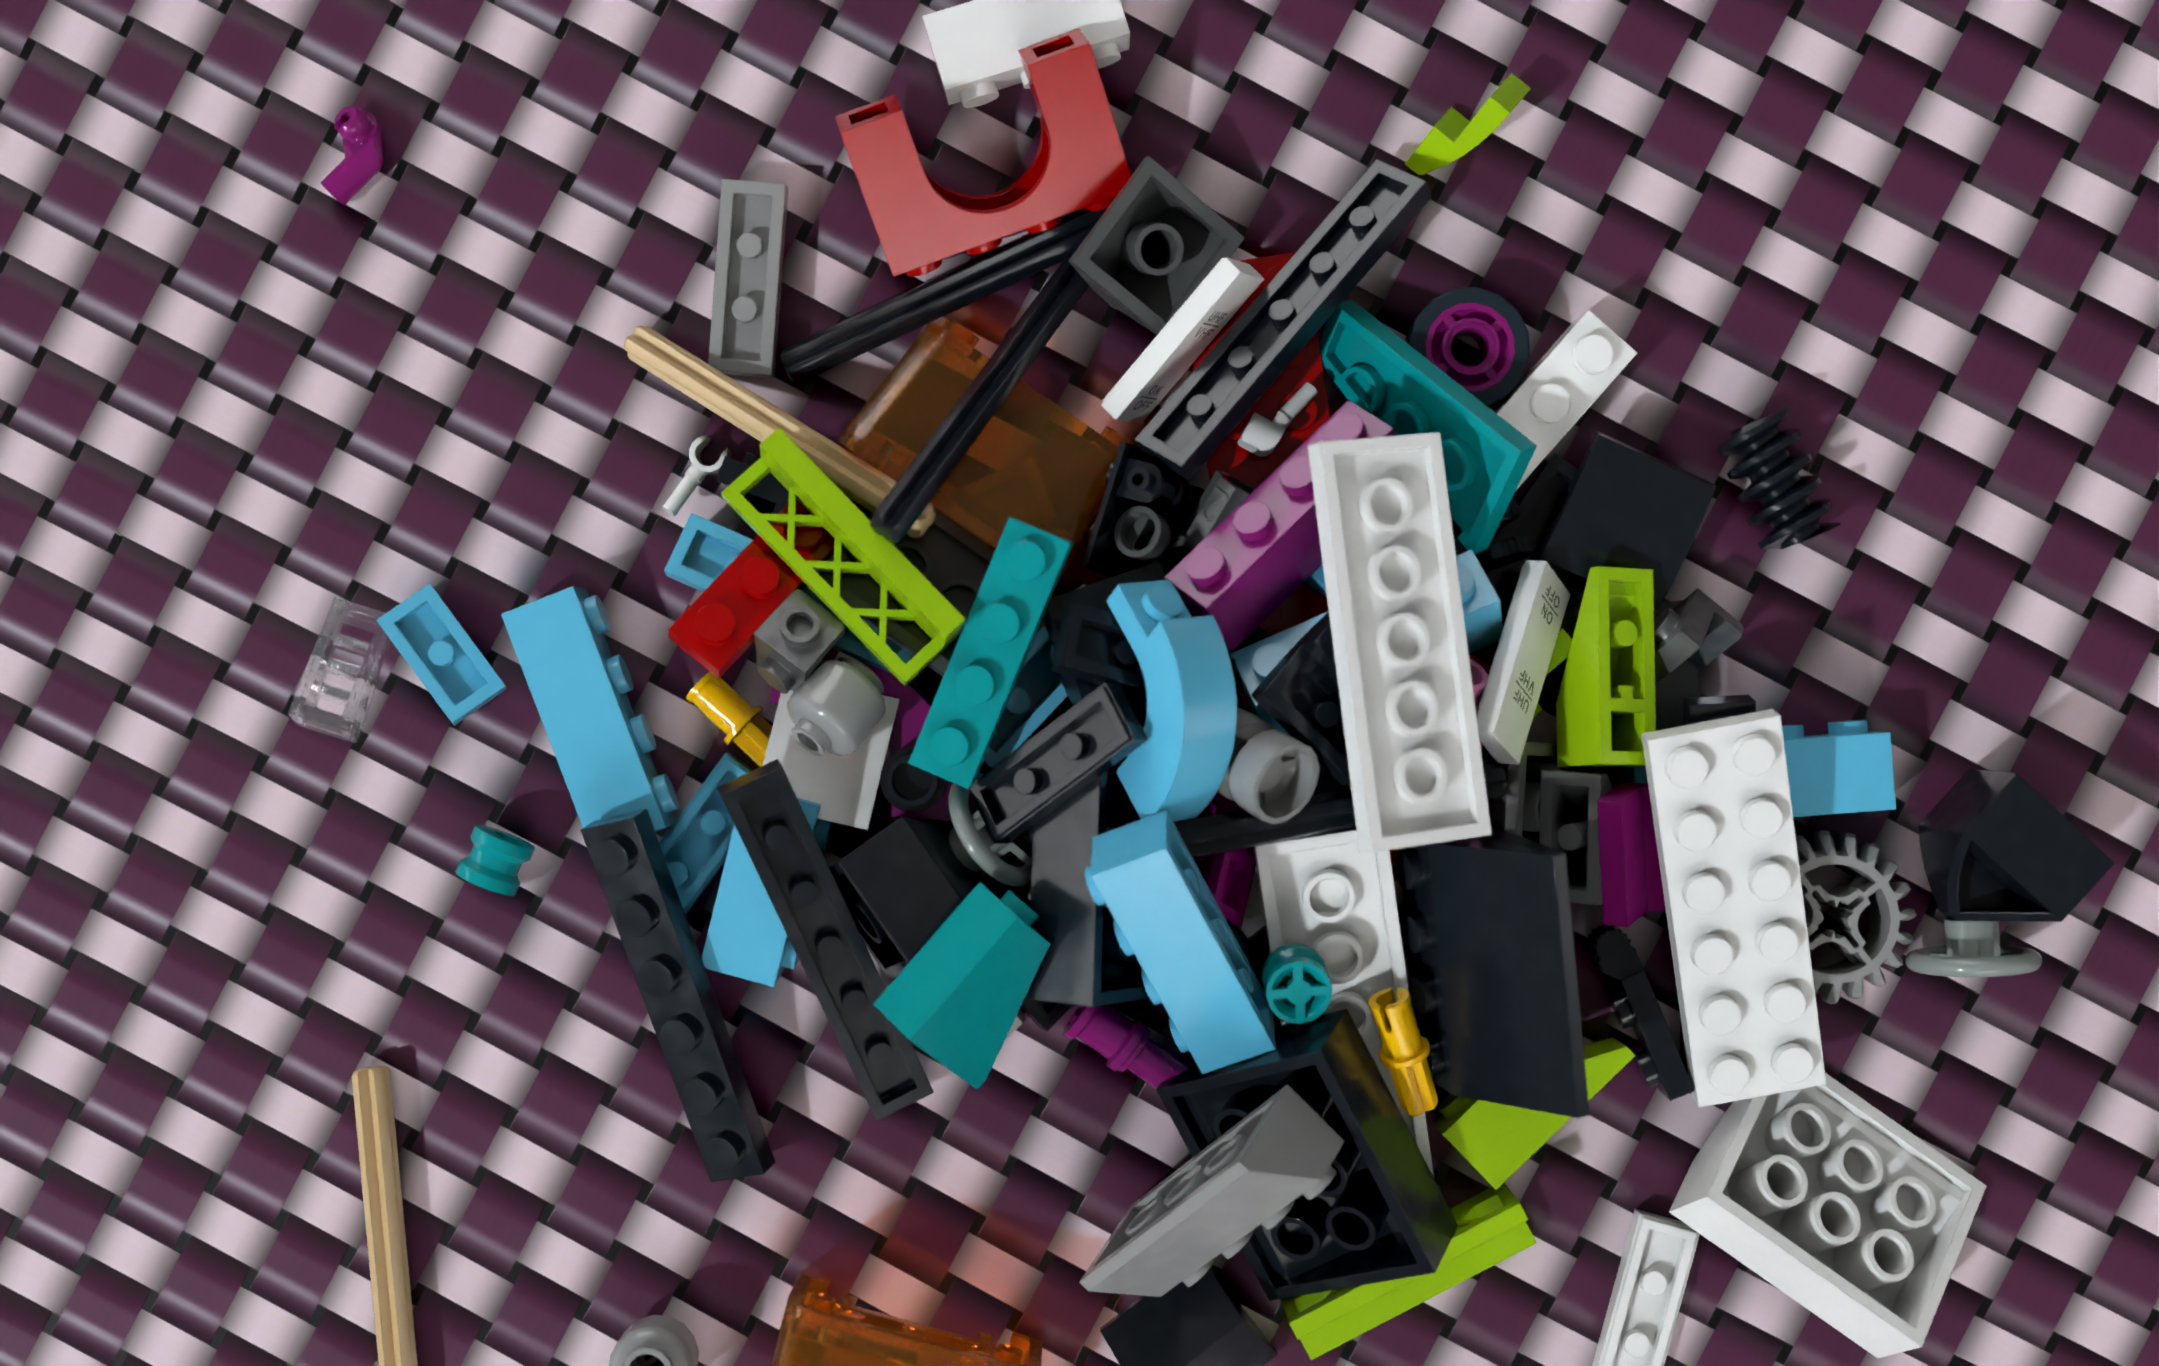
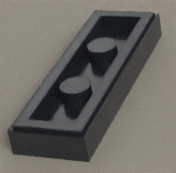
M1104 682L974 782L973 787L969 789V792L994 844L1009 843L1148 741V738L1120 683Z

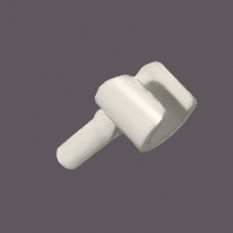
M1306 382L1277 412L1273 421L1254 412L1238 440V445L1259 457L1270 455L1294 417L1318 394L1316 388L1309 382Z
M705 435L696 438L689 449V458L692 464L662 508L668 514L676 516L697 485L702 483L707 474L718 475L725 456L732 458L730 449L726 448L715 464L705 466L701 461V452L709 444L711 437Z

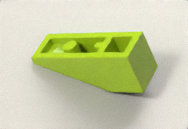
M1596 566L1591 567L1589 570L1556 702L1557 768L1619 769L1646 766L1641 733L1656 731L1653 569Z
M1614 1037L1583 1046L1588 1101L1636 1056L1627 1046ZM1449 1093L1440 1103L1438 1111L1441 1115L1433 1124L1487 1182L1497 1190L1572 1117L1456 1096Z

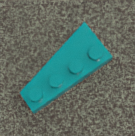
M1352 299L1343 301L1329 317L1318 344L1323 369L1348 400L1393 427L1396 436L1440 432L1450 513L1453 520L1463 531L1458 536V539L1467 551L1472 549L1474 554L1487 550L1537 445Z

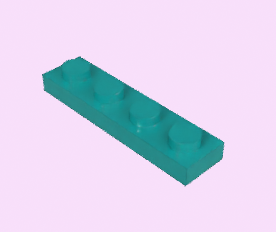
M1008 518L908 764L968 790L973 787L1074 542L1017 518Z

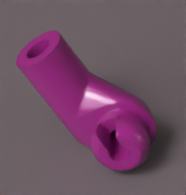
M359 106L345 107L337 114L334 127L343 137L345 159L321 181L324 188L344 206L381 170L384 163L382 127L373 114L365 112Z

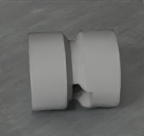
M1237 708L1233 752L1227 772L1217 793L1227 799L1234 800L1239 807L1264 822L1271 824L1286 822L1304 808L1317 786L1320 771L1318 757L1310 746L1285 732L1275 729L1272 724L1251 712Z

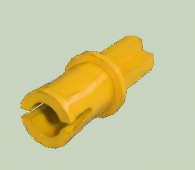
M709 671L689 691L686 699L690 703L693 702L727 735L724 739L727 745L735 743L761 767L772 730V725L761 716L764 709L760 705L753 708L722 678L718 679Z
M1398 987L1396 990L1398 1001L1396 1002L1393 988H1386L1376 992L1368 1000V1006L1372 1012L1382 1045L1379 1049L1378 1057L1381 1064L1390 1070L1400 1107L1407 1110L1410 1116H1420L1424 1111L1433 1110L1438 1102V1096L1426 1058L1430 1054V1044L1427 1038L1420 1035L1409 991L1403 987Z

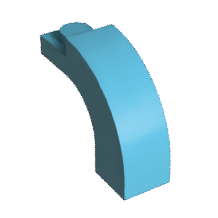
M1171 580L1118 584L1106 602L1131 645L1143 672L1147 693V713L1143 730L1148 741L1131 752L1117 769L1116 773L1140 819L1167 810L1173 822L1194 819L1199 816L1217 793L1227 772L1234 747L1237 698L1232 664L1227 646L1213 615L1191 617Z

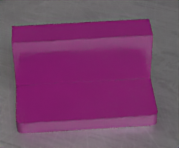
M1622 781L1608 793L1597 799L1603 925L1628 928L1647 911L1666 913L1648 783Z

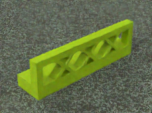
M778 427L759 444L760 458L721 492L722 498L887 669L906 686L961 634L965 618L891 542L873 531L870 525L871 521ZM771 473L789 491L788 514L759 513L744 498V495ZM796 500L811 515L796 514ZM772 525L788 526L787 541ZM795 526L824 527L835 539L834 561H806L795 550ZM841 547L857 562H841ZM817 572L833 573V588ZM841 573L869 574L880 585V609L851 608L840 597ZM887 593L903 610L887 609ZM864 620H879V636ZM887 620L915 621L932 640L905 664L886 644Z
M1505 1182L1497 1190L1490 1187L1450 1208L1458 1227L1435 1273L1280 1299L1289 1325L1297 1340H1301L1309 1358L1313 1360L1536 1244L1537 1242L1526 1223L1529 1219L1520 1202Z

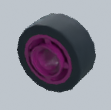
M1478 287L1452 289L1432 299L1410 324L1405 339L1406 343L1487 407L1501 401L1510 394L1522 380L1530 358L1529 331L1519 311L1500 294ZM1467 336L1477 342L1481 351L1478 365L1465 366L1455 360L1451 353V343L1454 337Z

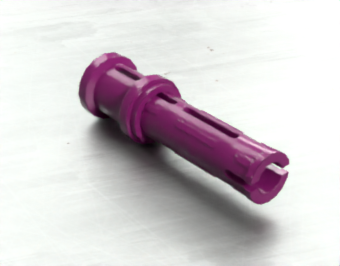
M1078 1005L1062 1032V1035L1067 1039L1072 1040L1077 1037L1107 1058L1106 1066L1114 1072L1118 1070L1122 1073L1128 1069L1155 1089H1157L1161 1082L1191 1069L1189 1065L1149 1038L1150 1030L1147 1029L1146 1023L1140 1019L1132 1022L1110 1005L1096 1007Z

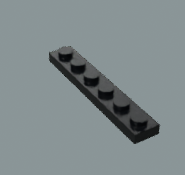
M1376 159L1134 439L1141 453L1190 481L1432 198L1427 182Z
M776 759L717 787L876 1121L934 1093L911 1042L873 1005L886 988L779 760Z
M644 809L593 821L580 831L710 1181L716 1182L765 1174L775 1163V1159L648 811Z

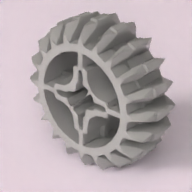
M1815 830L1810 844L1804 836L1795 834L1809 948L1814 950L1817 946L1827 942L1831 948L1841 951L1846 957L1844 960L1829 966L1812 967L1815 996L1818 992L1822 1001L1836 1004L1843 989L1847 996L1859 999L1864 994L1862 978L1872 985L1881 987L1886 984L1885 976L1879 968L1881 964L1884 963L1895 968L1903 965L1901 957L1892 952V949L1896 942L1903 945H1909L1914 942L1913 936L1908 932L1899 930L1900 921H1909L1915 918L1917 914L1913 908L1898 905L1897 901L1905 897L1912 889L1905 882H1889L1896 874L1899 866L1895 861L1889 859L1877 862L1879 847L1873 843L1865 842L1857 848L1856 836L1854 834L1841 832L1833 842L1829 831ZM1825 865H1840L1856 878L1847 885L1839 883L1830 890L1825 891L1820 884L1811 882L1805 873ZM1819 903L1834 907L1827 914L1832 923L1830 926L1833 930L1818 926L1824 919L1822 912L1819 910L1821 908ZM1869 905V925L1863 939L1858 930V920L1862 911Z

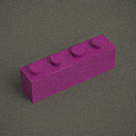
M1350 400L1345 402L1164 577L1165 580H1171L1191 617L1213 615L1222 633L1227 650L1230 653L1323 564L1308 446L1322 441L1396 436L1393 427Z

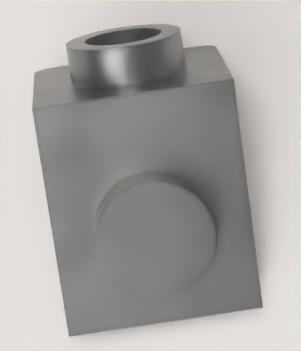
M1697 588L1675 608L1664 609L1654 619L1655 680L1659 683L1687 659L1697 667H1706L1741 638L1744 626Z
M795 589L753 633L759 674L777 691L783 694H787L790 690L794 692L822 664V658L844 635L845 624L803 591Z

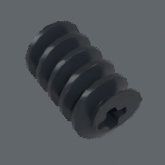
M1790 406L1729 432L1731 437L1717 449L1719 456L1739 455L1741 458L1727 473L1729 479H1750L1751 484L1737 496L1739 503L1760 502L1762 506L1747 520L1749 525L1771 526L1772 531L1757 543L1760 549H1784L1816 537L1841 524L1840 522L1820 523L1819 519L1832 508V502L1830 499H1809L1808 497L1822 484L1820 475L1799 476L1798 474L1812 460L1810 452L1789 453L1788 448L1801 437L1800 429H1778L1777 425L1791 413Z

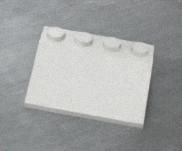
M1825 1073L1826 1085L1733 1101L1693 1159L1669 1213L1876 1358L1922 1347L1987 1185L1827 1073Z

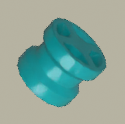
M476 824L470 835L473 842L472 850L469 857L459 861L455 873L462 879L481 888L503 895L515 896L521 884L517 874L522 863L531 860L535 851L534 845L497 828Z
M1291 943L1280 946L1269 954L1263 964L1261 978L1269 1007L1275 1015L1288 1023L1297 1024L1314 1021L1321 1016L1331 1003L1333 989L1324 960L1317 951L1305 944ZM1292 972V979H1290L1287 982V984H1285L1284 982L1286 981L1287 977L1291 975Z

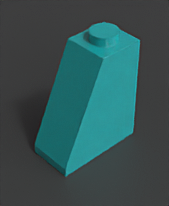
M979 882L873 1005L910 1042L978 1090L987 1079L1050 946V943L1031 927L1032 923L1039 916L1010 890L999 899Z

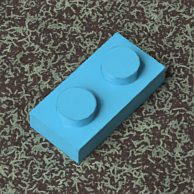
M430 583L376 620L454 726L507 689L506 685Z

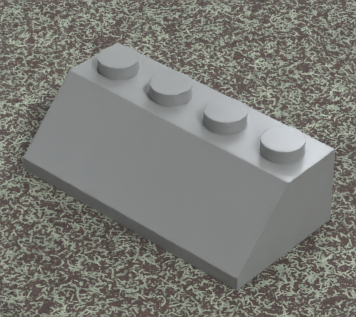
M1287 1084L1134 1202L1079 1283L1090 1292L1152 1297L1163 1296L1181 1282L1187 1287L1194 1285L1210 1269L1216 1256L1222 1254L1226 1259L1231 1258L1249 1241L1256 1227L1262 1225L1266 1230L1273 1228L1291 1210L1296 1198L1303 1194L1308 1200H1311L1322 1192L1336 1174V1170L1331 1164L1343 1145L1344 1140Z

